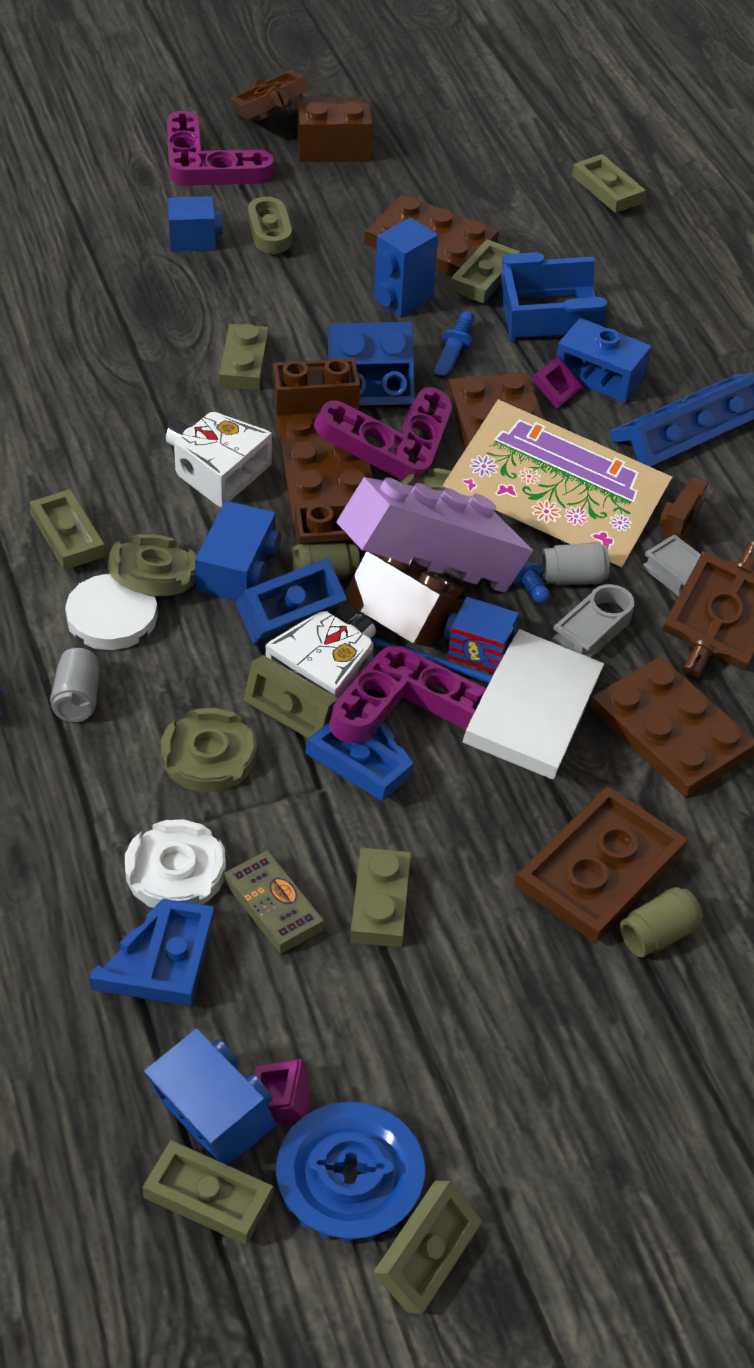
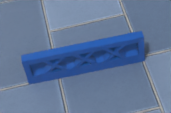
M754 372L733 375L609 430L612 443L631 440L638 462L650 467L754 419Z

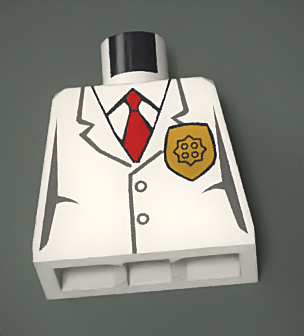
M217 412L208 413L193 427L180 420H176L170 425L166 433L167 443L174 446L175 471L178 476L221 508L225 500L231 501L272 465L271 432Z
M319 611L266 644V657L339 698L373 660V642L371 638L375 635L376 629L372 621L363 614H356L345 623L327 611Z

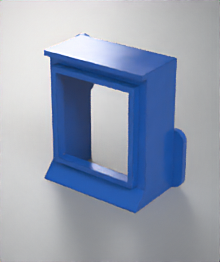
M538 252L506 254L502 257L500 294L511 342H515V337L566 335L579 318L605 327L607 300L602 297H596L594 293V257L544 260V255ZM576 295L577 298L567 299L564 303L519 305L518 303L519 298Z

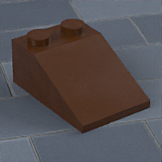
M304 96L302 101L295 104L299 162L370 161L372 120L370 104L364 96Z

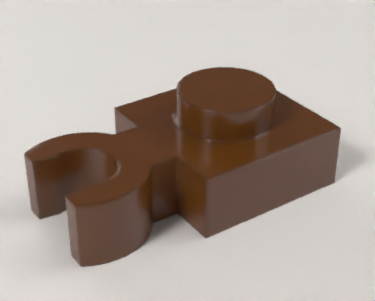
M692 476L686 489H682L675 503L667 502L659 521V526L665 528L662 541L674 534L681 540L685 539L693 525L694 516L704 504L705 497L702 496L709 481Z

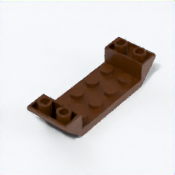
M355 358L273 363L277 433L294 544L352 540L336 522L364 477L372 478L370 464L321 438L315 430L314 422L322 406L329 401H340L359 410L360 382Z

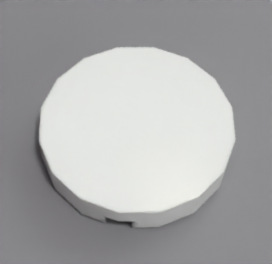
M110 574L94 576L79 583L69 594L65 606L69 631L76 638L75 635L84 639L85 645L103 650L129 648L139 643V637L143 636L147 631L148 635L153 631L158 617L155 596L137 593L125 588L115 581Z
M181 819L164 820L153 824L152 830L147 831L143 835L140 832L132 839L125 853L126 882L134 896L152 908L162 899L203 905L219 892L224 881V873L226 872L225 848L220 840L218 842L212 836L211 830L199 823Z

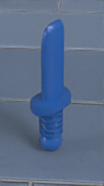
M462 312L454 329L445 331L442 339L446 345L436 364L433 375H447L454 367L461 349H467L471 346L473 339L469 335V331L474 322L472 312Z
M527 560L513 583L516 586H525L533 600L539 604L547 602L550 597L549 590L541 579L544 575L543 567L538 562L530 563Z

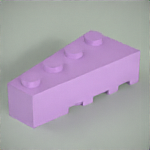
M364 477L336 522L363 551L407 564L414 559L422 566L427 567L428 570L440 574L448 567L461 573L460 577L463 581L477 584L482 577L491 583L490 586L494 590L506 593L533 552L494 512L496 509L495 504L483 495L474 493L473 496L462 495L449 488L439 491L421 483L411 486L402 484L392 478H385L383 481Z

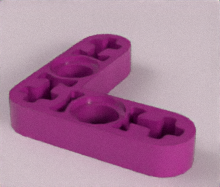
M176 111L168 116L169 176L174 183L179 185L261 184L273 178L274 157L269 152L264 150L201 151L198 116L189 111ZM182 164H189V166L183 167Z
M433 387L421 389L410 406L401 432L343 402L329 401L322 406L315 419L314 427L319 436L327 442L401 480L410 474H414V479L423 476L432 464L450 416L452 404L448 396L439 389ZM429 407L433 409L432 417L425 414ZM413 428L426 433L429 440L417 436L413 432ZM364 436L374 437L381 443L382 448L372 446L366 441ZM410 452L417 454L413 463L409 461Z
M399 646L385 647L335 702L329 722L330 731L339 740L347 743L364 742L374 733L402 698L466 730L486 688L406 648ZM426 686H438L445 689L448 693L438 694L429 690ZM364 690H376L382 692L386 697L375 698L367 695ZM357 710L362 713L361 718L356 717L352 720Z

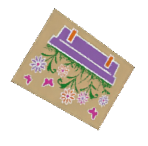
M498 399L442 486L455 490L462 495L473 496L474 493L483 495L495 504L496 511L566 543L601 542L602 545L607 546L609 562L622 568L672 476Z

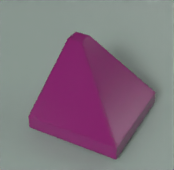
M559 356L531 377L556 409L583 388Z
M303 1059L255 1066L254 1075L263 1083L273 1098L267 1106L275 1123L295 1125L302 1117L312 1112L307 1066Z

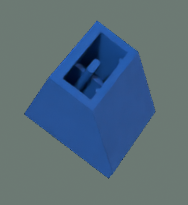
M412 322L330 324L328 328L329 360L334 358H355L360 382L359 406L412 405L415 400Z

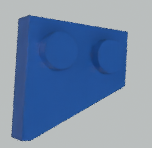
M357 710L352 720L356 717L361 718L362 713ZM329 723L307 739L305 754L382 802L411 778L414 763L405 750L395 743L394 734L387 724L380 725L366 741L361 743H347L339 740L330 731Z
M162 899L147 914L146 921L140 927L132 929L120 942V951L103 968L97 965L91 971L89 977L90 989L192 1006L214 922V906Z

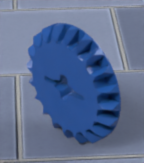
M339 1102L325 1105L302 1117L285 1136L280 1146L276 1163L278 1192L283 1197L287 1212H292L299 1219L303 1228L308 1226L319 1232L323 1240L332 1236L341 1238L346 1244L352 1239L366 1238L371 1242L380 1233L385 1231L392 1233L397 1224L404 1218L409 1219L415 1204L420 1200L425 1179L423 1153L411 1130L399 1118L382 1108L361 1102ZM352 1162L356 1163L357 1172L366 1174L357 1175L356 1183L347 1184L344 1183L343 1174L334 1172L343 1171L345 1163Z

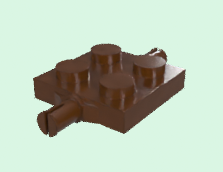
M290 69L267 80L255 79L256 82L252 80L249 89L229 98V101L235 113L247 120L252 118L253 122L270 116L272 114L271 109L276 106L283 107L282 104L287 107L304 99L303 93L312 89L305 75Z
M754 542L747 543L739 562L722 560L703 551L664 623L663 632L686 642L693 648L686 664L682 668L683 672L689 675L695 662L698 661L691 676L692 678L701 677V673L710 657L721 659L745 671L754 654V555L750 558L754 550Z

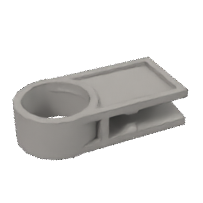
M674 534L645 552L648 561L643 564L642 568L679 596L701 554Z
M612 584L601 585L595 588L591 594L554 626V630L558 634L552 638V642L592 658L631 622L634 608L632 594L625 588ZM612 603L620 606L624 611L620 613H607L598 608L597 605Z

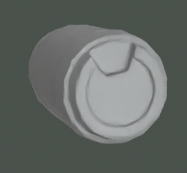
M601 542L558 545L542 550L541 564L544 569L543 581L545 584H555L556 586L602 584L609 578V553L607 546L602 545Z
M84 648L68 649L61 655L57 665L50 702L56 716L64 721H84L93 714L96 708L99 667L98 659L91 651Z

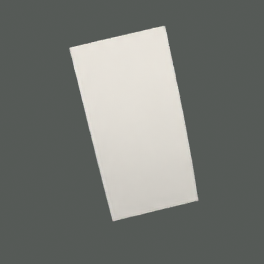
M519 629L497 667L466 729L462 742L554 780L604 663Z

